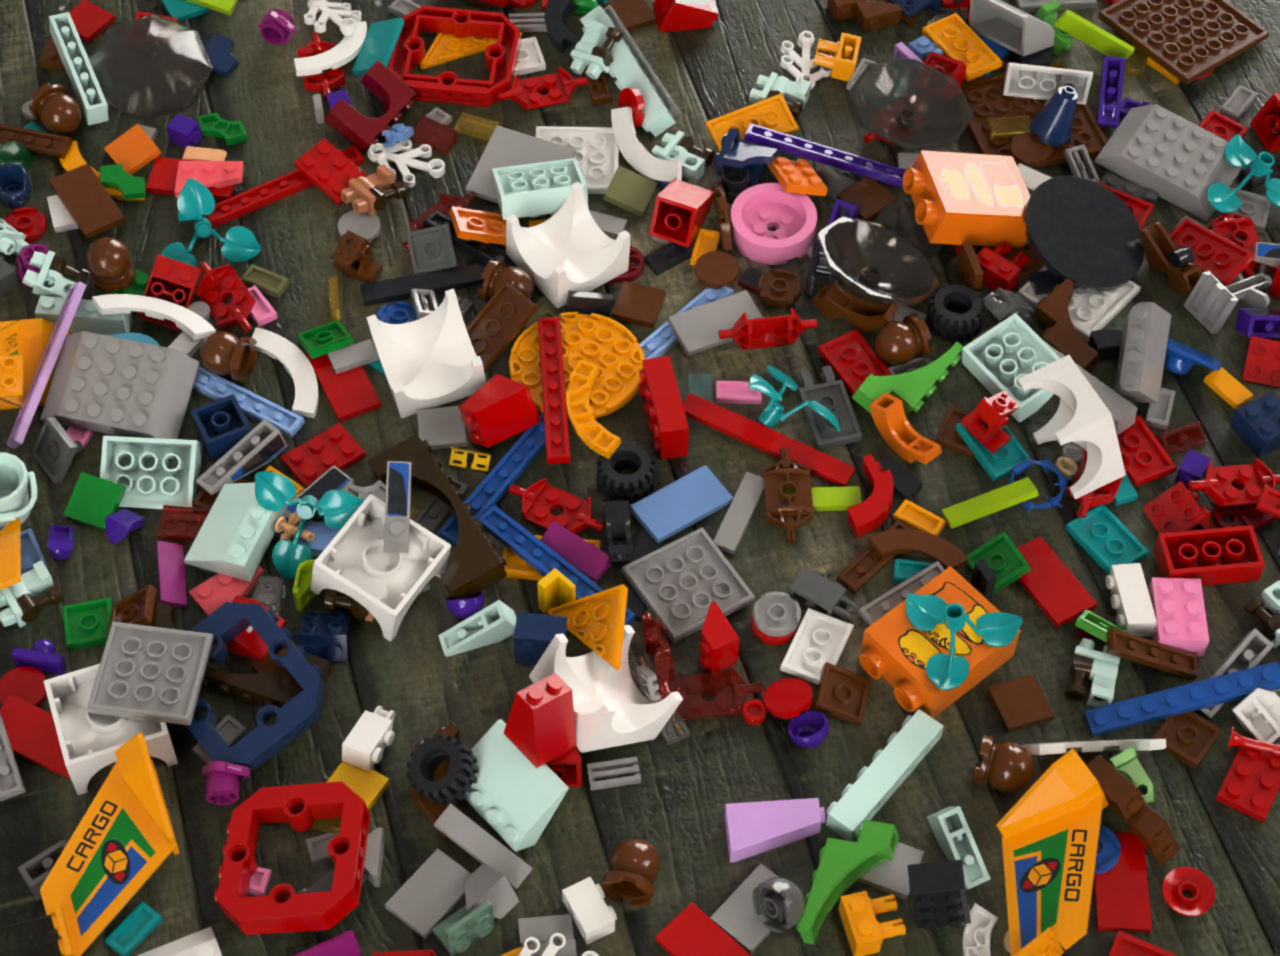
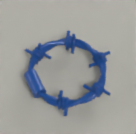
M1048 456L1044 460L1039 461L1025 459L1011 469L1012 473L1008 484L1014 482L1015 476L1020 475L1035 464L1041 465L1042 469H1045L1044 473L1047 472V469H1050L1058 475V483H1054V486H1060L1059 494L1051 499L1046 496L1045 498L1049 502L1040 505L1033 504L1029 500L1019 503L1024 509H1027L1026 514L1031 509L1054 508L1057 505L1060 508L1063 507L1059 502L1068 484L1067 480H1072V478L1064 477L1058 468L1051 463L1050 459L1047 460Z

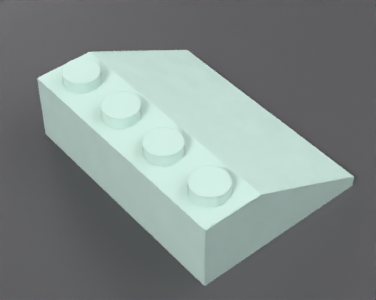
M576 158L492 169L503 220H506V218L513 214L517 219L521 217L536 218L544 214L554 215L565 203L571 185L576 182L583 186L584 198L588 207L587 184Z
M1016 313L962 348V364L993 396L1005 391L1012 399L1016 400L1020 408L1011 415L1019 423L1038 411L1054 395V393L1044 389H1028L1023 391L1019 386V378L1061 358Z
M103 436L100 478L126 487L119 507L192 511V501L195 499L197 482L195 480L199 478L203 444L197 440Z
M255 483L224 484L186 555L184 563L250 582L275 534V524L282 517L288 505L285 503V506L279 511H269L261 507L256 500Z
M500 719L471 749L472 755L477 758L478 762L475 765L479 767V773H475L478 779L476 783H472L471 787L473 790L471 793L467 791L464 795L466 796L465 800L516 852L536 844L569 787L546 764L536 768L503 734L506 723Z

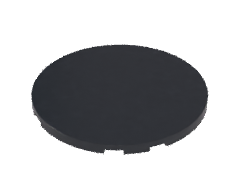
M1059 176L1043 182L1030 195L1023 213V221L1027 230L1025 234L1038 259L1054 275H1060L1064 279L1068 278L1078 288L1085 290L1087 288L1097 289V291L1101 292L1122 287L1139 271L1145 252L1139 233L1140 226L1127 205L1106 187L1082 177Z

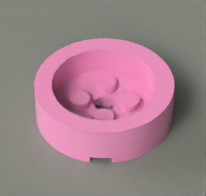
M763 183L744 190L734 200L730 214L731 240L738 247V251L750 260L769 265L786 264L788 260L803 257L807 253V248L813 245L816 233L817 211L814 203L806 194L786 193L780 183ZM773 225L777 229L776 231L768 230V228L773 227Z

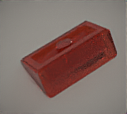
M424 115L419 119L414 129V135L411 137L420 143L430 145L431 148L447 154L458 141L455 129Z
M1200 421L1154 435L1168 455L1207 443Z

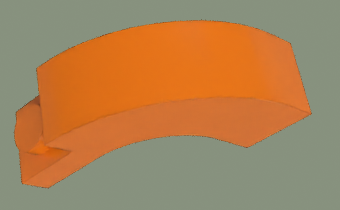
M884 393L869 404L872 418L879 433L890 448L902 459L910 464L917 460L926 465L942 453L941 445L921 436L912 428L905 416L902 400Z

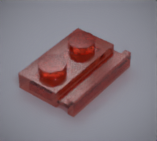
M164 505L157 530L158 539L194 542L211 509Z

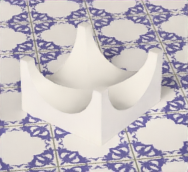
M579 182L571 185L565 203L550 219L542 224L525 228L520 226L519 220L514 214L506 218V254L519 268L528 272L537 288L557 309L566 304L569 291L590 292L628 271L631 235L625 230L618 234L616 240H613L598 227L588 210L583 186Z
M454 288L445 291L444 300L437 309L413 322L387 324L378 320L376 315L366 317L376 352L401 419L417 414V410L435 408L468 397L486 383L482 360L480 356L477 357L470 341Z
M1069 355L1018 379L1019 386L1023 391L1028 389H1044L1060 397V404L1055 415L1045 426L1033 433L1036 443L1040 445L1057 440L1062 446L1073 442L1087 451L1085 470L1081 478L1073 486L1069 487L1074 499L1126 475L1112 414Z
M370 494L313 563L310 590L319 595L323 589H333L350 596L374 616L382 629L383 637L391 642L397 635L405 614L420 591L434 576L441 578V574L446 572L451 545L410 519L408 553L384 552L385 502Z
M624 625L621 667L618 671L594 651L578 657H566L568 639L564 634H556L529 675L532 682L536 683L556 673L572 689L576 746L581 753L654 740L683 700L679 692H672L665 699L656 702L648 699L638 690L631 677L628 663L629 645L635 633L630 625Z
M100 664L44 680L64 762L77 795L88 792L87 786L90 779L102 768L116 762L115 751L138 733H143L151 757L163 760L168 767L178 764L166 722L88 713L87 706Z

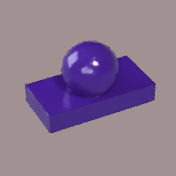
M50 526L48 552L52 558L60 561L67 559L71 555L74 540L73 526Z
M40 639L34 642L31 650L14 648L12 652L17 668L21 666L34 667L41 672L64 675L67 670L63 655L55 654V645L47 639Z

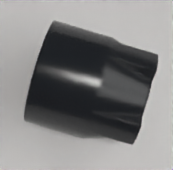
M1184 246L1172 251L1169 255L1172 265L1175 268H1180L1193 262L1195 258L1193 257L1192 248Z

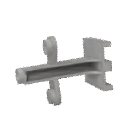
M1209 271L1203 272L1183 306L1213 335L1220 331L1238 300H1243L1253 308L1266 309L1270 303V298L1260 290L1270 287L1272 280L1269 275H1264L1263 273L1244 279L1240 273L1229 285L1224 286Z

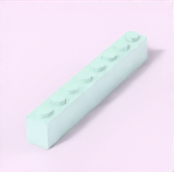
M600 5L580 19L583 25L589 19L602 23L607 30L609 27L616 29ZM585 27L581 28V29L583 30V32L585 33L586 28H585ZM621 38L620 42H615L610 52L613 56V62L609 65V74L612 78H617L614 82L620 91L625 88H636L639 90L645 103L644 108H642V114L645 116L641 126L647 133L650 131L657 137L676 122L623 38Z

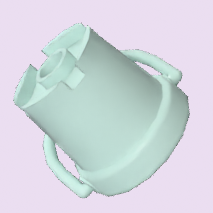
M0 452V529H3L9 521H14L16 518L20 520L21 524L26 521L37 500L35 473L33 471L27 472L24 462L17 456L6 452ZM29 479H30V485H31V499H30V500H29L28 489H27V485H28Z

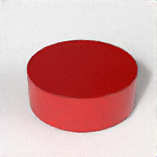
M750 699L743 704L742 718L746 723L759 725L765 721L767 709L762 701Z

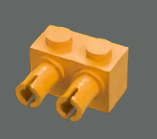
M842 32L840 41H837V43L819 38L816 51L834 56L816 52L813 65L830 68L832 78L849 81L855 69L862 37Z
M867 891L841 896L838 911L853 956L880 952L883 939L906 934L905 925H901L903 923L902 918L879 923L875 917L878 914L897 911V902L893 900L895 899L894 894L875 899L868 897Z

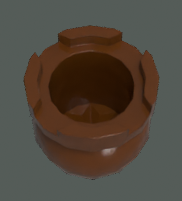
M47 83L33 93L32 97L34 100L32 105H29V109L38 120L42 121L47 130L57 135H68L77 130L82 122V109L78 101L69 95L64 86L60 83H57V85Z
M102 237L90 245L86 253V265L90 270V278L95 289L106 294H113L112 291L123 288V291L127 290L134 283L136 275L135 267L130 260V252L125 244L116 238Z
M495 259V262L492 260L488 262L481 275L484 282L482 289L478 288L479 300L488 302L505 281L529 300H532L534 282L528 272L519 267H506L504 261Z
M914 313L904 317L903 322H890L880 328L876 334L875 349L876 354L883 362L892 366L904 365L913 360L915 356L923 358L931 355L933 348L929 347L928 340L932 338L923 318L918 320L916 318L917 314Z
M218 331L204 339L200 346V359L209 372L217 376L231 374L233 380L243 383L247 381L246 374L248 372L252 373L258 355V351L254 350V345L257 341L246 336L239 339L230 332Z
M983 735L979 755H983L981 764L976 763L971 783L981 786L982 781L987 780L993 788L1001 792H1017L1024 789L1034 775L1033 757L1026 748L1015 742H1003L996 745L993 743L994 736Z
M629 838L617 844L609 857L610 872L606 873L603 877L601 890H603L607 897L616 902L621 898L631 901L630 906L643 907L649 905L655 892L652 884L660 873V856L655 847L648 841L638 838Z

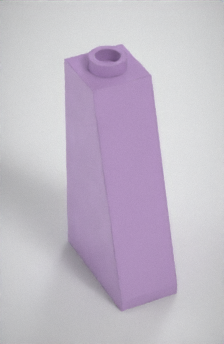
M819 798L725 804L724 816L730 863L737 862L820 833L821 823H825L824 807L819 806Z

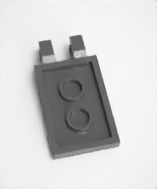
M831 366L821 368L822 373H820L822 384L817 385L813 384L809 370L800 371L799 383L801 388L798 389V395L801 404L807 400L819 402L832 411L840 425V431L837 432L836 427L825 417L809 406L803 407L817 450L862 441V433L842 379L835 380Z

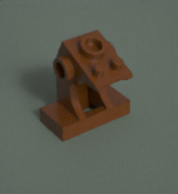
M349 230L341 236L339 245L331 256L334 259V267L367 284L372 283L383 270L382 265L373 261L371 243ZM355 261L360 263L359 269H356L351 265Z

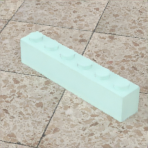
M66 12L49 16L51 36L88 126L109 121L107 102L70 13Z
M918 709L913 716L911 714L907 716L902 724L903 728L898 733L895 731L889 737L888 745L884 750L880 748L875 753L870 766H864L858 773L856 782L853 785L849 783L841 794L842 798L838 802L833 801L826 811V826L847 841H853L856 838L858 830H862L864 820L870 821L941 739L944 726L922 710Z

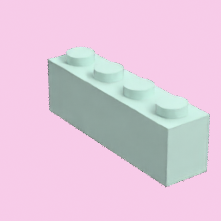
M40 296L35 310L36 318H43L56 323L66 298ZM81 299L69 332L87 331L107 336L129 333L133 319L131 314L101 315L92 304V300Z

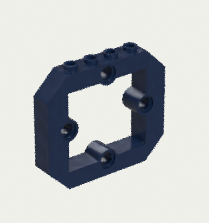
M226 602L190 631L213 634L212 645L218 644V647L210 652L208 661L215 664L226 659L229 653L227 643L251 625L268 646V653L274 663L281 668H286L303 691L280 709L274 705L262 707L257 713L258 726L232 747L228 746L214 728L217 722V715L212 707L203 700H197L191 726L186 725L213 761L246 766L254 771L320 719L325 684L320 678L324 674L315 662L312 665L308 663L306 658L309 655L300 644L297 647L294 646L291 642L294 637L286 627L281 629L276 624L279 619L271 609L266 611L261 604ZM288 649L285 655L278 656L280 650ZM201 712H206V716L203 719L197 720V716ZM277 717L274 724L267 725L269 718Z

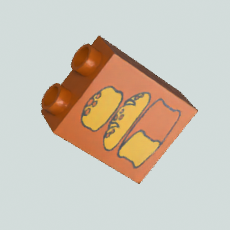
M921 150L913 167L905 170L902 181L903 190L906 194L911 195L915 205L916 222L919 225H923L931 244L962 245V242L970 241L972 246L996 247L1001 241H1006L1003 247L1009 243L1011 247L1023 248L1027 241L1025 234L1027 230L1023 221V213L1030 194L1013 156Z
M951 566L913 593L916 595L937 596L942 598L947 605L952 603L962 605L965 614H969L970 620L976 627L977 619L982 615L1000 612ZM905 599L865 629L859 661L869 676L874 679L883 677L894 688V696L904 710L913 713L920 709L934 718L1014 656L1021 630L1019 629L1015 639L1010 644L1004 647H992L983 642L982 634L977 635L965 622L964 628L959 632H955L954 656H962L967 659L969 674L966 680L958 687L951 690H941L929 680L926 673V665L928 660L936 654H950V630L946 628L945 622L943 625L937 624L935 629L928 632L914 628L907 617Z

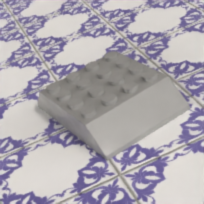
M1157 104L1131 108L1094 161L1125 179L1149 189L1159 197L1206 222L1215 211V208L1211 206L1207 199L1208 188L1214 183H1222L1230 188L1242 167H1233L1226 161L1224 149L1228 141Z
M87 331L68 334L61 349L40 419L45 421L47 417H55L61 425L121 437L179 439L200 362L172 348Z

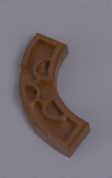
M713 182V203L716 212L719 214L718 224L721 248L723 250H732L730 220L725 191L721 182Z
M893 529L868 537V542L880 558L893 554L916 552L925 555L926 558L934 562L939 561L945 570L950 566L956 570L968 564L969 560L961 550L949 541L920 530Z

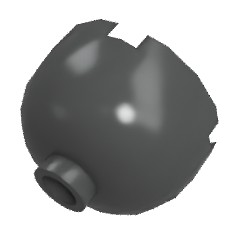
M773 877L754 888L752 901L757 915L762 914L768 920V922L763 923L768 929L776 933H782L800 921L804 913L805 904L803 893L795 883L787 878Z

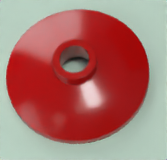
M1179 867L1173 869L1165 876L1162 883V895L1167 905L1173 911L1184 916L1196 917L1205 914L1212 907L1215 901V888L1208 876L1200 870L1191 867ZM1182 893L1189 894L1191 898H1186Z

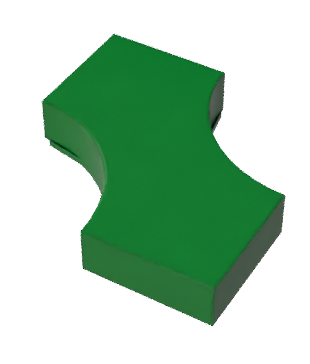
M217 112L196 117V121L200 124L202 137H218L227 146L248 141L242 121L224 120L219 117Z
M122 164L100 166L101 183L104 188L118 190L122 193L124 200L146 198L144 177H135L126 173Z

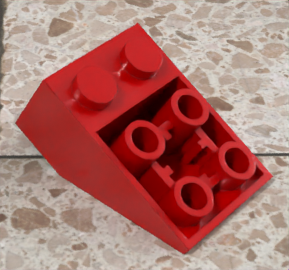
M158 255L143 296L162 299L188 309L198 288L202 271L200 268ZM137 312L136 318L178 332L180 331V328L176 327V323L165 318L163 321L145 316L144 312Z

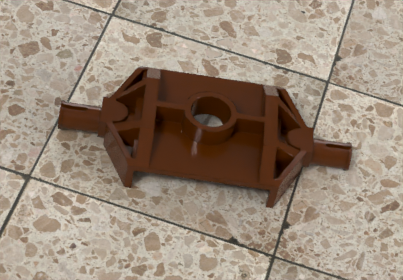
M784 448L779 449L780 462L765 468L762 474L766 507L765 520L772 525L785 529L786 542L790 544L792 539L793 544L797 542L795 530L813 520L811 477L808 467L792 462V459L789 457V448H785V455ZM789 487L795 493L793 495H786L782 490Z

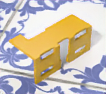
M450 446L451 456L449 465L465 468L467 466V454L473 453L474 459L471 468L488 472L490 454ZM478 455L487 456V458H481ZM453 460L462 461V464L453 463ZM477 464L485 465V468L476 466Z

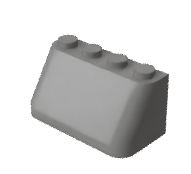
M970 0L969 27L974 32L1023 57L1054 46L1055 31L1050 24L1001 0Z
M1139 302L1135 304L1124 321L1114 390L1130 402H1159L1172 315L1154 302Z

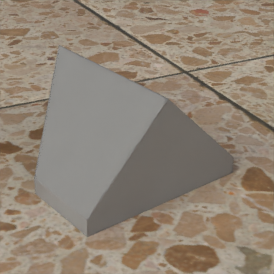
M485 864L479 866L463 882L466 910L472 912L489 900L493 905L494 917L501 920L519 903V899L506 876Z

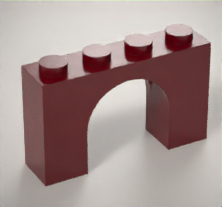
M379 60L365 73L360 83L381 101L384 115L377 118L366 117L341 98L324 119V122L350 144L355 145L362 154L372 144L378 143L379 140L377 138L380 135L382 136L384 130L391 128L389 125L392 122L396 124L403 115L401 114L403 110L408 111L414 104L412 99L416 94L413 89Z

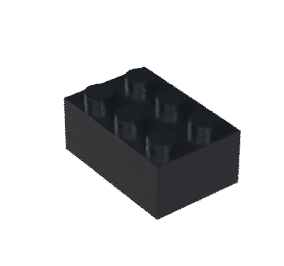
M962 860L908 865L910 896L918 928L934 930L938 926L962 927L965 924L971 923L968 891Z

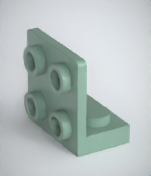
M488 900L472 912L467 911L465 905L433 927L432 933L450 956L457 952L462 953L469 948L471 942L479 937L487 936L494 927L493 905Z

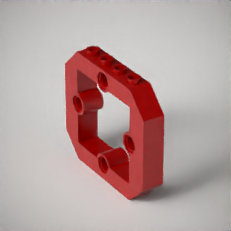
M421 6L402 17L405 22L390 58L388 69L416 92L412 100L489 107L499 101L498 92L511 89L521 45L520 30L503 13ZM421 32L453 34L458 38L469 36L496 38L497 44H491L485 49L486 68L491 72L489 81L458 78L457 74L452 71H444L439 76L412 74L414 65H419L426 57L424 41L420 38Z
M340 781L262 787L232 811L231 821L227 823L228 838L227 843L223 845L224 860L223 865L219 867L220 882L214 894L215 902L220 905L224 915L245 935L330 930L354 910L360 901L371 818L365 801ZM342 818L339 836L334 837L327 846L328 853L335 866L331 891L296 894L291 885L282 883L273 887L268 896L248 897L251 876H253L258 868L254 856L260 824L289 822L294 831L303 832L310 829L314 825L315 820Z

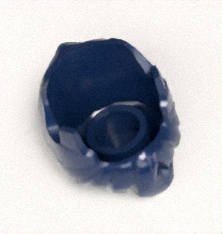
M7 162L0 167V199L15 208H21L26 199L30 197V180L23 166Z

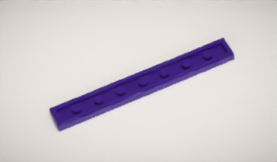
M752 123L745 134L744 140L775 148L779 151L903 188L904 169Z

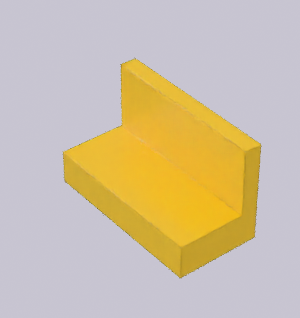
M556 568L537 582L538 608L544 614H547L548 609L554 608L559 603L562 605L576 600V585Z

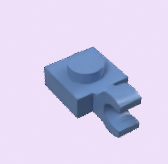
M925 35L910 42L908 48L921 60L927 58L931 51L943 54V51L937 48V45Z
M395 124L391 129L384 130L382 136H385L386 142L383 146L393 147L398 141H406L414 135L413 127Z

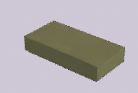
M251 264L240 278L246 286L252 287L256 285L260 292L277 299L280 298L290 285L288 278L254 264Z

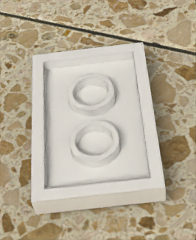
M808 608L781 664L780 671L818 685L823 665L828 662L837 666L853 632L854 625Z

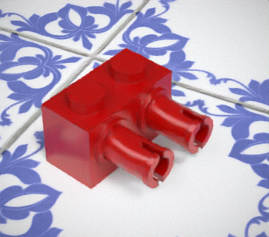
M1001 241L993 250L985 246L976 255L984 273L982 284L992 291H995L998 287L1012 291L1018 284L1021 269L1029 263V258L1026 254L1020 258L1023 252H1019L1011 261L1005 259L1004 257L1011 252L1009 243L1003 247L1006 241Z

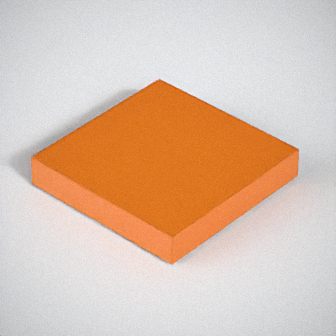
M138 123L104 147L116 164H122L124 171L130 175H133L162 154Z

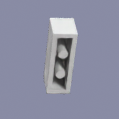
M1141 564L1112 565L1109 575H1106V587L1111 590V605L1117 612V626L1128 631L1129 634L1138 637L1153 636L1157 619Z

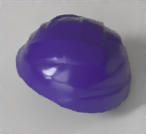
M479 591L465 599L453 600L452 596L446 598L445 603L450 612L456 617L467 619L483 609L485 595L482 591Z
M805 712L790 721L788 726L789 736L799 747L815 748L827 737L829 722L826 716L820 712Z

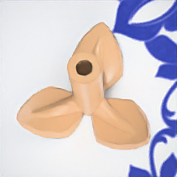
M296 512L289 516L288 522L283 516L277 520L274 528L275 532L280 533L284 531L280 540L286 539L293 543L301 518ZM302 529L299 538L312 542L315 534Z

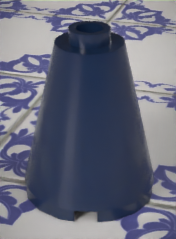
M1059 87L1031 121L1029 126L1032 135L1035 132L1039 136V141L1056 147L1060 146L1061 143H1068L1078 100V94L1073 87Z

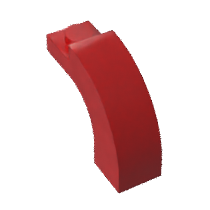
M872 454L863 457V471L873 488V492L865 501L847 508V521L856 539L880 527L888 518L893 505L894 483L891 471L889 469L883 472L880 462H875Z

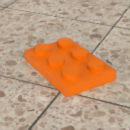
M777 157L771 164L767 165L786 193L826 196L828 188L807 160L797 159L795 161L785 157Z
M451 207L449 214L458 238L465 241L475 240L486 244L496 243L506 246V220H503L501 214Z

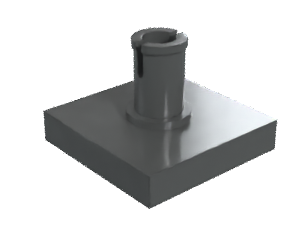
M47 417L33 448L32 455L54 483H62L74 455H81L82 444L80 441H73L55 417Z

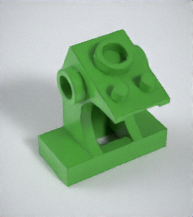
M1055 0L1042 5L1034 17L1053 27L1055 37L1054 46L1051 47L1053 48V54L1059 56L1063 50L1067 52L1075 43L1072 40L1075 37L1055 26V15L1060 8V4Z
M1132 746L1111 758L1108 763L1133 783L1143 793L1142 797L1145 803L1151 806L1155 802L1153 784L1136 758L1138 754Z

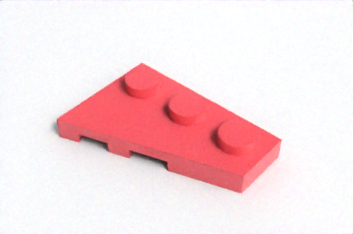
M179 161L174 192L175 197L178 198L188 178L199 181L206 188L213 186L221 188L242 183L243 161Z
M258 565L250 582L218 573L189 591L190 597L208 617L224 603L232 602L236 595H247L265 575L264 569Z

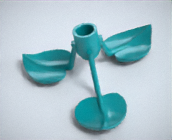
M1240 134L1235 135L1227 143L1224 149V157L1231 166L1236 168L1243 167V169L1251 168V172L1234 191H1231L1228 186L1222 183L1212 184L1207 190L1208 202L1213 208L1222 213H1233L1241 206V200L1235 194L1253 175L1255 177L1266 175L1265 187L1268 188L1265 192L1266 198L1274 206L1280 208V179L1272 178L1270 180V175L1273 172L1270 168L1275 162L1274 157L1267 152H1261L1257 156L1255 151L1244 142Z
M192 178L187 179L177 198V207L180 213L187 218L198 216L199 220L194 221L195 233L187 249H185L182 243L174 242L165 247L161 256L196 267V259L189 252L192 250L197 237L207 238L212 234L224 243L221 253L226 259L232 262H243L255 257L261 251V246L254 234L243 226H235L226 232V239L222 238L212 229L210 221L202 217V215H209L214 211L215 200L212 193L199 181Z
M768 364L766 369L775 379L782 382L779 393L770 383L756 374L752 375L749 379L748 389L761 391L771 397L767 407L758 417L760 422L768 428L773 429L779 420L784 422L790 415L805 406H809L829 420L836 427L837 432L840 431L838 419L832 411L815 400L812 402L807 400L783 414L785 409L778 401L781 402L783 400L782 394L787 386L796 391L798 385L790 376L781 372L776 367Z
M257 472L255 474V496L260 506L269 511H279L285 506V503L288 506L297 505L296 512L301 518L293 543L282 539L273 549L272 560L279 574L286 579H293L299 564L305 560L313 559V554L308 546L297 544L306 520L311 519L317 511L320 516L324 515V521L328 527L342 529L364 502L363 498L335 489L327 491L321 497L320 503L311 495H306L301 500L297 498L294 501H290L296 495L295 485L290 479L274 472Z
M908 593L906 598L907 617L914 628L928 632L935 629L937 624L943 625L945 622L946 628L950 630V654H936L928 660L926 665V673L929 680L941 690H951L958 687L966 680L969 674L967 659L962 656H954L955 632L961 631L965 626V622L977 635L982 634L983 642L992 647H1004L1010 644L1015 639L1023 622L1022 617L1014 614L992 612L979 617L976 627L970 620L969 614H965V610L960 604L952 603L947 605L942 598L933 595Z

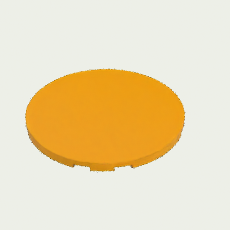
M565 312L560 313V316H556L560 317L565 392L567 391L569 378L574 367L582 359L600 367V373L596 377L590 392V408L594 418L613 413L626 405L639 390V385L641 384L639 370L642 369V360H645L643 349L638 344L637 338L625 326L603 315ZM537 321L524 330L515 341L511 349L509 374L511 380L528 386L536 409L543 413Z

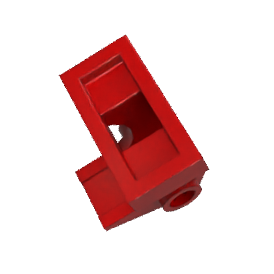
M1005 391L990 398L984 397L977 404V408L961 421L965 429L992 454H995L1010 442L1011 437L1002 428L1009 422L1008 416L1020 408L1016 400L1012 399Z

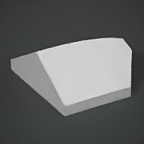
M1256 688L1232 709L1242 727L1255 740L1272 743L1280 736V698L1276 693Z

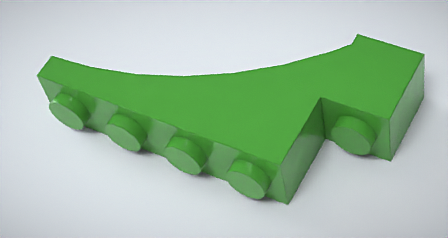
M956 342L937 360L911 372L889 376H874L870 374L851 398L871 413L869 404L884 393H888L902 400L906 417L912 410L916 413L924 404V401L921 400L924 395L929 398L937 388L934 383L937 380L942 382L948 375L947 367L949 365L954 367L962 356L959 353L963 346Z
M864 820L862 830L859 829L857 832L856 842L827 838L825 847H822L820 850L818 870H814L812 875L813 885L811 891L805 897L803 916L797 923V930L804 943L814 945L828 913L851 885L886 860L893 861L899 841L894 824Z

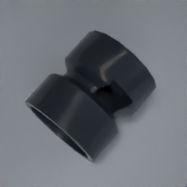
M725 166L723 168L721 183L725 191L727 203L733 204L738 195L748 189L749 171L746 167Z

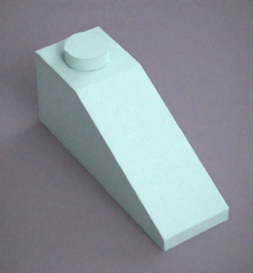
M500 600L494 602L438 635L444 655L449 657L506 639L514 634L516 616L514 610Z
M950 806L927 816L934 836L949 861L962 860L967 890L990 880L991 878L961 807Z

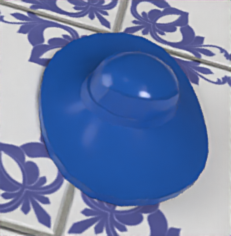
M1168 338L1164 366L1170 372L1177 375H1187L1194 365L1206 366L1213 370L1221 369L1222 363L1217 359Z

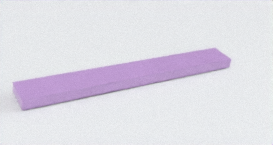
M80 281L69 289L6 443L7 446L13 449L22 445L87 286Z

